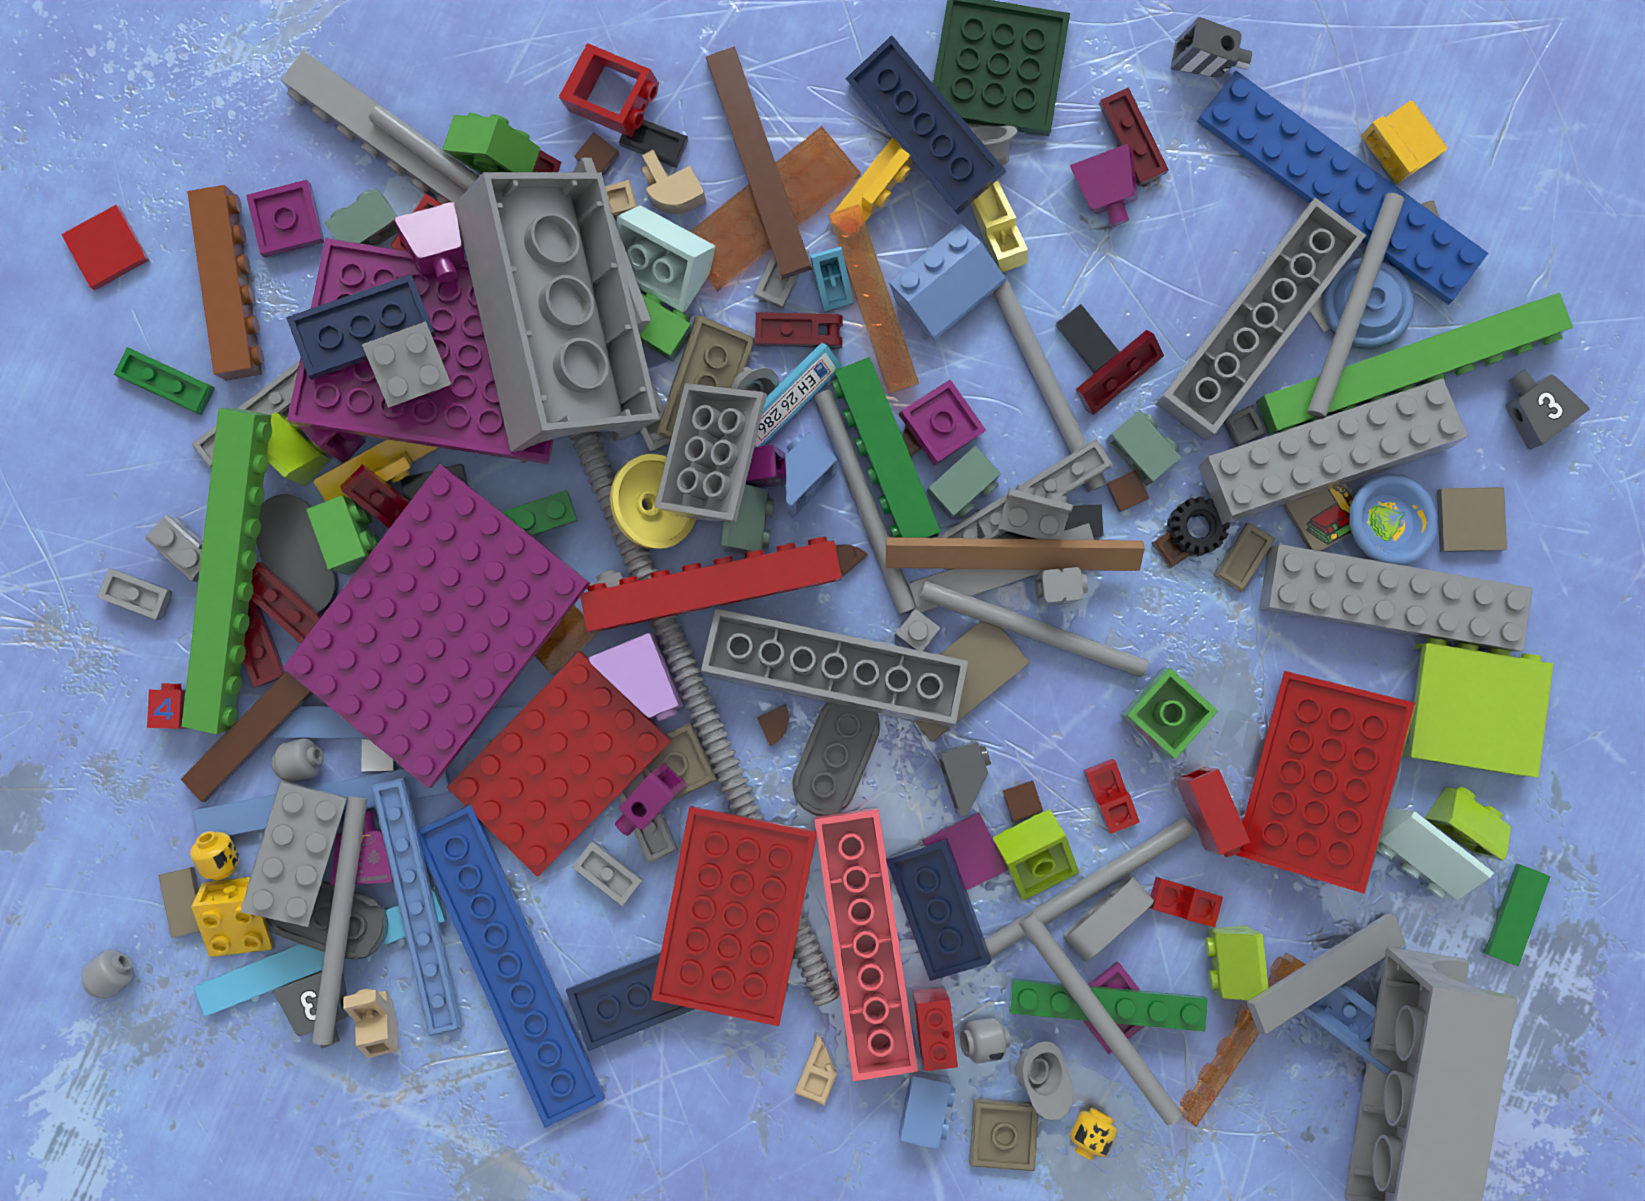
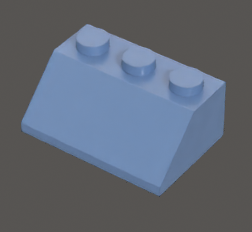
M961 223L891 280L889 285L896 303L936 340L1004 284L1006 277L982 242Z
M810 432L804 437L799 434L786 448L789 450L786 454V503L788 514L792 518L837 474V458Z

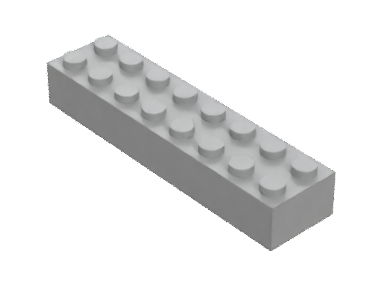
M1314 198L1291 225L1157 400L1156 404L1205 441L1213 436L1366 235L1317 198Z
M1442 378L1208 456L1199 466V470L1223 525L1452 448L1468 437V434Z
M1278 544L1270 547L1267 554L1259 610L1421 638L1442 639L1456 644H1473L1485 649L1495 648L1517 652L1524 651L1533 588Z
M715 608L701 672L706 677L954 729L968 661Z

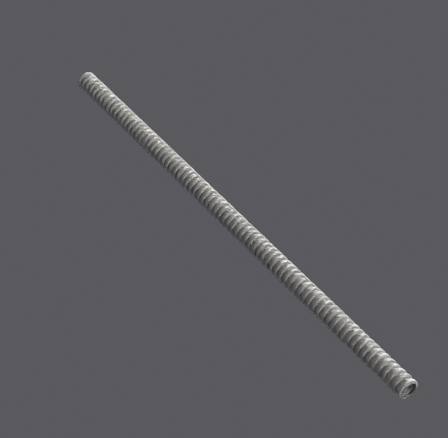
M594 431L569 435V438L575 441L573 447L578 449V458H582L580 462L582 467H586L585 475L590 476L588 482L590 485H594L592 491L598 495L596 500L602 504L600 510L606 513L603 517L605 520H609L607 526L613 530L611 535L617 539L616 547L621 548L619 554L625 557L623 563L629 567L627 569L628 574L638 576V581L651 579L650 573L658 570L652 567L654 561L648 557L650 555L649 550H645L644 547L628 539L619 529L613 517L610 505V491L616 473L613 469H610L612 464L610 460H606L607 453L602 451L604 448L603 443L598 442L600 439L599 434H595ZM677 615L652 620L650 626L656 629L654 635L659 637L660 641L658 644L664 648L662 654L668 657L666 663L672 666L670 672L675 673L674 681L680 685L678 691H682L684 694L681 697L682 700L687 701L688 705L685 707L687 710L690 709L692 713L689 715L690 719L694 718L696 722L693 724L694 728H698L700 731L697 735L703 738L701 744L706 746L707 751L705 753L711 757V760H709L710 765L714 764L715 766L713 772L714 774L718 773L719 778L717 781L723 785L721 791L727 794L725 800L731 803V806H729L730 811L734 810L735 815L762 820L764 816L758 812L760 807L754 803L756 797L751 796L750 791H752L751 786L747 787L746 782H748V779L743 777L742 773L744 770L738 766L740 760L735 759L736 751L731 750L732 742L726 738L728 732L723 731L724 723H720L718 720L721 716L719 713H715L714 709L717 707L715 704L712 705L710 701L713 699L712 695L708 696L706 692L709 688L703 685L702 682L705 679L699 676L701 670L696 668L695 664L697 661L691 657L693 651L688 650L689 642L687 640L684 641L685 633L683 631L680 632L681 624L675 620ZM801 914L793 958L799 961L797 967L802 968L801 976L807 980L805 986L811 989L809 995L815 998L813 1000L814 1006H822L837 999L840 992L834 988L836 985L835 980L830 979L832 976L831 971L826 970L828 964L823 962L822 958L824 955L818 951L820 948L819 943L814 942V939H816L815 934L810 933L812 927L806 923L808 920L807 915L803 916Z

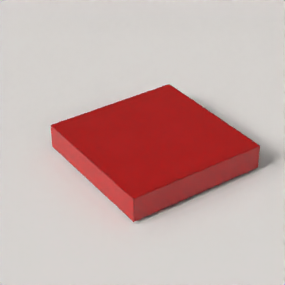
M118 205L106 209L61 234L89 287L93 290L106 285L149 261L125 214Z

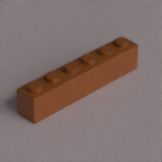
M225 185L189 190L187 194L213 373L225 381L262 375L261 365L264 364V355L257 343L256 334H259L260 327L256 316L253 315L252 304L255 303V294L248 282L247 274L251 272V266L248 257L244 255L243 244L246 243V233L239 221V213H242L241 201L238 195L234 194Z

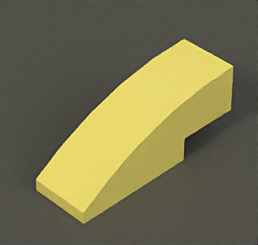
M997 180L971 203L988 251L1003 273L1027 264L1028 248L1016 226V216Z

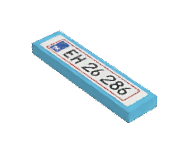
M821 343L766 397L755 447L763 446L834 376V370L842 368V365L827 345Z

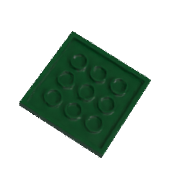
M947 0L933 81L934 86L966 123L993 126L1009 125L1016 127L1019 132L1049 136L1052 128L1070 13L994 0Z

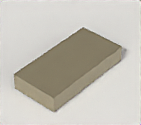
M1246 523L1214 576L1237 591L1243 592L1276 538L1252 523Z
M194 867L158 875L171 938L199 932L200 930L191 908L199 891Z

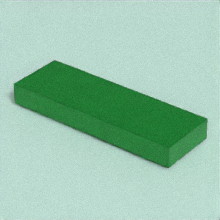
M128 347L113 374L199 415H202L215 387Z
M1515 864L1484 954L1519 967L1551 876L1521 864Z

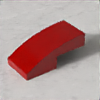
M1114 759L1084 770L1095 802L1110 834L1140 823L1131 796L1126 791Z
M1155 877L1150 895L1154 902L1149 908L1215 928L1223 896Z

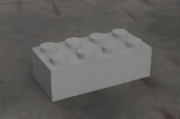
M280 780L241 905V912L308 927L347 798L345 796Z

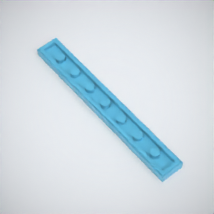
M437 890L432 891L438 920L441 923L446 921L447 917ZM399 905L385 910L388 918V931L381 946L406 937ZM299 944L194 986L204 1017L321 971L323 969L325 952Z

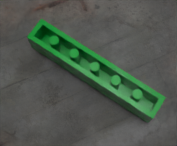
M870 357L834 370L835 380L831 381L832 388L837 399L843 398L847 409L843 410V415L848 427H855L859 438L854 439L860 456L866 455L870 467L866 468L872 486L876 484L879 486L882 496L878 497L884 515L890 513L894 525L889 526L892 536L895 538H933L941 533Z

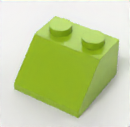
M275 412L271 414L272 436L268 441L267 449L269 464L284 478L306 487L332 459L324 453V450L308 438L298 425L290 424L287 421L288 417Z
M1445 787L1424 818L1474 854L1504 861L1508 852L1511 826L1502 820L1504 815L1489 805L1485 807L1475 801L1477 796L1464 787Z
M1050 809L1036 814L1030 819L992 837L1022 901L1079 873L1066 834Z
M1246 925L1208 929V938L1204 939V946L1207 957H1211L1212 970H1208V983L1210 989L1214 990L1215 994L1222 999L1251 1000L1269 988L1262 933Z

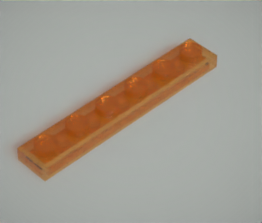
M859 204L830 213L828 217L838 247H842L847 273L888 394L918 385L919 381Z
M1285 953L1283 957L1279 956L1270 968L1269 988L1306 964L1288 953ZM1249 1007L1238 1014L1234 1022L1236 1027L1229 1037L1225 1036L1219 1042L1216 1048L1217 1055L1211 1064L1207 1063L1203 1066L1198 1075V1083L1193 1090H1188L1180 1101L1182 1116L1195 1127H1197L1259 1035Z

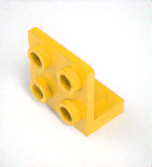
M1412 100L1387 117L1382 115L1372 122L1360 135L1396 185L1447 150L1446 144Z
M250 877L203 882L191 908L210 957L272 949L274 943L265 917L241 912V905Z

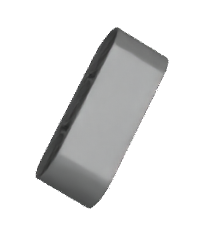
M1130 875L1065 931L1063 937L1084 961H1088L1141 916L1153 904L1154 899L1135 877Z

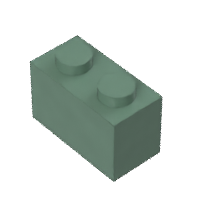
M378 188L361 193L357 197L356 202L347 208L336 210L332 213L330 219L324 222L336 240L378 246L398 233L394 219L398 215Z
M1139 410L1106 440L1133 471H1137L1142 482L1148 486L1182 457L1177 453L1179 448L1176 443L1169 437L1164 438L1157 430L1158 424L1155 419L1148 413L1143 414Z
M974 446L928 487L927 493L951 520L957 514L963 518L976 506L972 501L979 494L986 497L999 485L995 480L1001 473Z

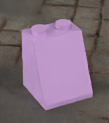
M647 633L589 657L590 663L648 718L657 717L658 721H664L678 715L677 708L684 706L655 635Z

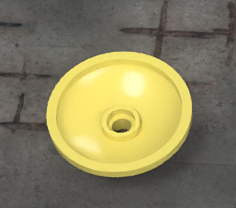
M658 454L641 455L625 463L615 475L610 491L611 510L619 529L632 542L649 549H664L678 544L687 537L696 519L676 516L655 508L667 459L666 456ZM643 500L647 503V510L642 506Z

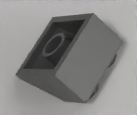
M970 741L936 752L955 812L961 817L968 815L988 775L986 766L991 765L986 747L979 746V743L976 741Z

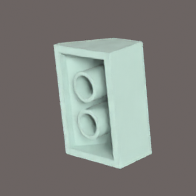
M641 205L618 215L616 225L639 288L655 295L661 301L681 312L686 311L710 274L716 246Z
M1393 807L1388 811L1377 851L1388 859L1392 860L1395 857L1403 864L1401 869L1416 880L1420 877L1428 883L1426 889L1443 900L1445 897L1459 900L1494 874L1493 871L1417 812Z

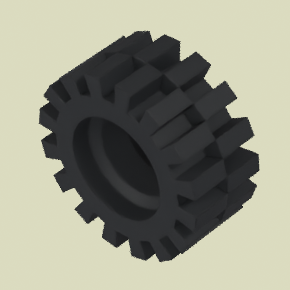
M1201 496L1195 499L1190 498L1177 506L1170 514L1172 517L1168 519L1167 525H1170V529L1167 532L1172 535L1173 540L1171 542L1173 545L1177 544L1179 546L1177 550L1180 552L1186 551L1190 556L1195 554L1202 556L1220 547L1223 544L1222 541L1227 539L1229 533H1226V530L1230 528V523L1222 525L1217 509L1213 505V499L1208 498L1204 500V497ZM1200 515L1208 521L1209 532L1204 538H1195L1188 532L1187 522L1191 516Z

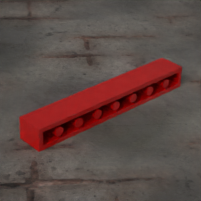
M826 536L808 540V546L796 548L795 543L777 546V552L764 555V550H756L745 553L746 559L733 561L732 556L713 560V566L701 568V563H694L682 566V572L670 574L669 570L650 573L651 579L638 581V576L620 579L619 585L608 588L606 583L590 585L587 587L588 592H584L580 596L587 632L595 633L842 581L834 540L827 541Z

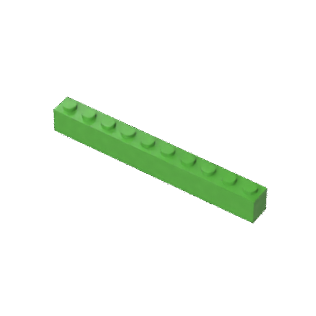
M1560 292L1344 367L1326 417L1336 412L1340 413L1357 407L1356 405L1365 402L1370 403L1385 398L1386 395L1394 392L1400 393L1415 388V385L1422 382L1427 384L1442 378L1446 380L1445 374L1454 371L1456 376L1466 374L1475 370L1474 364L1483 361L1486 366L1505 359L1503 354L1511 351L1514 352L1515 356L1534 349V343L1543 341L1544 346L1562 340V333L1573 328ZM1320 376L1266 394L1256 401L1268 436L1322 419L1307 413Z
M218 408L182 727L219 734L228 731L238 718L236 706L238 693L242 687V680L240 678L241 665L246 654L244 640L245 632L249 626V600L253 594V585L251 584L252 573L257 562V554L255 552L256 540L261 530L259 515L260 507L265 497L263 482L264 474L269 464L267 457L268 441L272 436V415L238 408Z

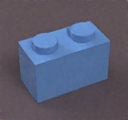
M919 1070L918 1072L910 1073L899 1128L901 1142L939 1149L940 1140H946L949 1128V1120L945 1119L947 1107L952 1108L955 1098V1088L951 1087V1081L948 1076Z

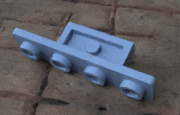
M1346 984L1341 985L1302 1011L1310 1017L1317 1028L1322 1031L1327 1030L1333 1034L1345 1049H1353L1361 1055L1366 1064L1369 1061L1386 1075L1392 1071L1371 1055L1369 1051L1371 1041L1367 1038L1372 1035L1376 1007Z

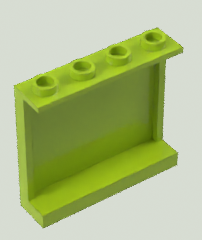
M1427 638V643L1415 644L1414 649L1421 650L1414 699L1416 707L1411 722L1409 743L1405 744L1402 757L1539 778L1554 663L1542 662V656L1534 654H1521V658L1511 657L1510 651L1504 649L1490 648L1489 653L1478 651L1479 646L1473 644L1459 643L1458 648L1447 646L1446 640Z

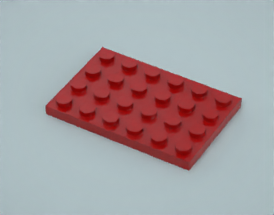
M579 651L447 788L466 807L472 805L477 818L538 877L650 764L672 739L590 663L589 657Z
M1284 671L1243 820L1250 843L1243 845V851L1236 855L1366 894L1416 703Z
M695 806L689 807L651 1000L780 1026L817 836L816 831Z

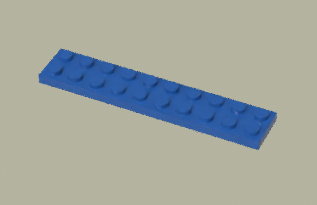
M1238 71L1233 73L1197 120L1200 125L1307 203L1317 198L1366 235L1362 240V243L1368 245L1385 195L1387 193H1396L1403 196L1405 200L1384 259L1448 305L1456 298L1489 254Z
M472 805L418 829L424 859L544 1128L605 1099L604 1092L482 822L477 818Z

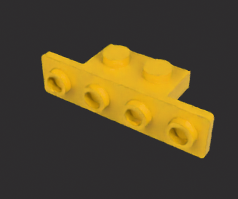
M894 137L891 138L829 217V223L851 239L856 236L878 207L882 208L891 197L892 193L890 191L896 183L901 184L911 170L910 166L913 160L910 158V154L899 145Z
M386 439L315 478L314 484L325 501L342 495L348 497L342 492L340 486L362 464L385 482L391 479L395 483L409 475L408 469L411 468L415 460L434 451L438 447Z

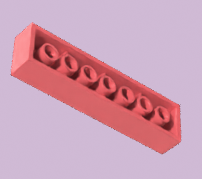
M870 808L814 817L853 1081L918 1072L879 809Z

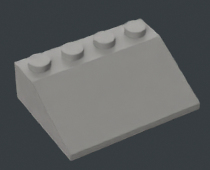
M685 383L655 508L676 516L698 520L737 521L767 397L766 393Z

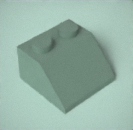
M745 484L737 521L723 522L721 546L725 552L745 554L751 551L763 550V548L769 549L771 530H766L765 525L766 517L772 518L774 499L769 498L767 489Z

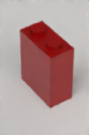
M1202 767L1176 778L1177 786L1205 850L1219 855L1224 854L1225 857L1242 852V846L1250 843V839L1220 770Z

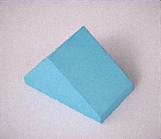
M842 247L811 255L812 273L824 312L853 304L854 301Z

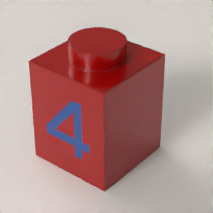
M161 683V690L149 689L147 728L188 729L182 727L186 690H182V684Z

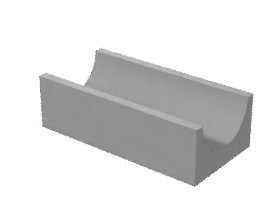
M483 172L456 201L455 209L510 451H523L533 445L551 439L594 431H612L614 441L625 440L658 420L657 406L602 172Z
M1386 948L1369 1051L1371 1055L1392 1071L1386 1075L1367 1061L1344 1195L1347 1201H1482L1518 999L1513 995L1467 985L1466 978L1469 961L1465 958Z

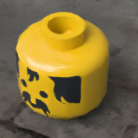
M209 831L201 834L190 850V857L198 873L205 879L222 880L229 877L235 871L240 859L231 837L224 832Z
M1092 1107L1090 1111H1081L1069 1135L1070 1140L1077 1145L1075 1152L1091 1161L1094 1156L1106 1157L1118 1133L1117 1128L1113 1125L1114 1119Z

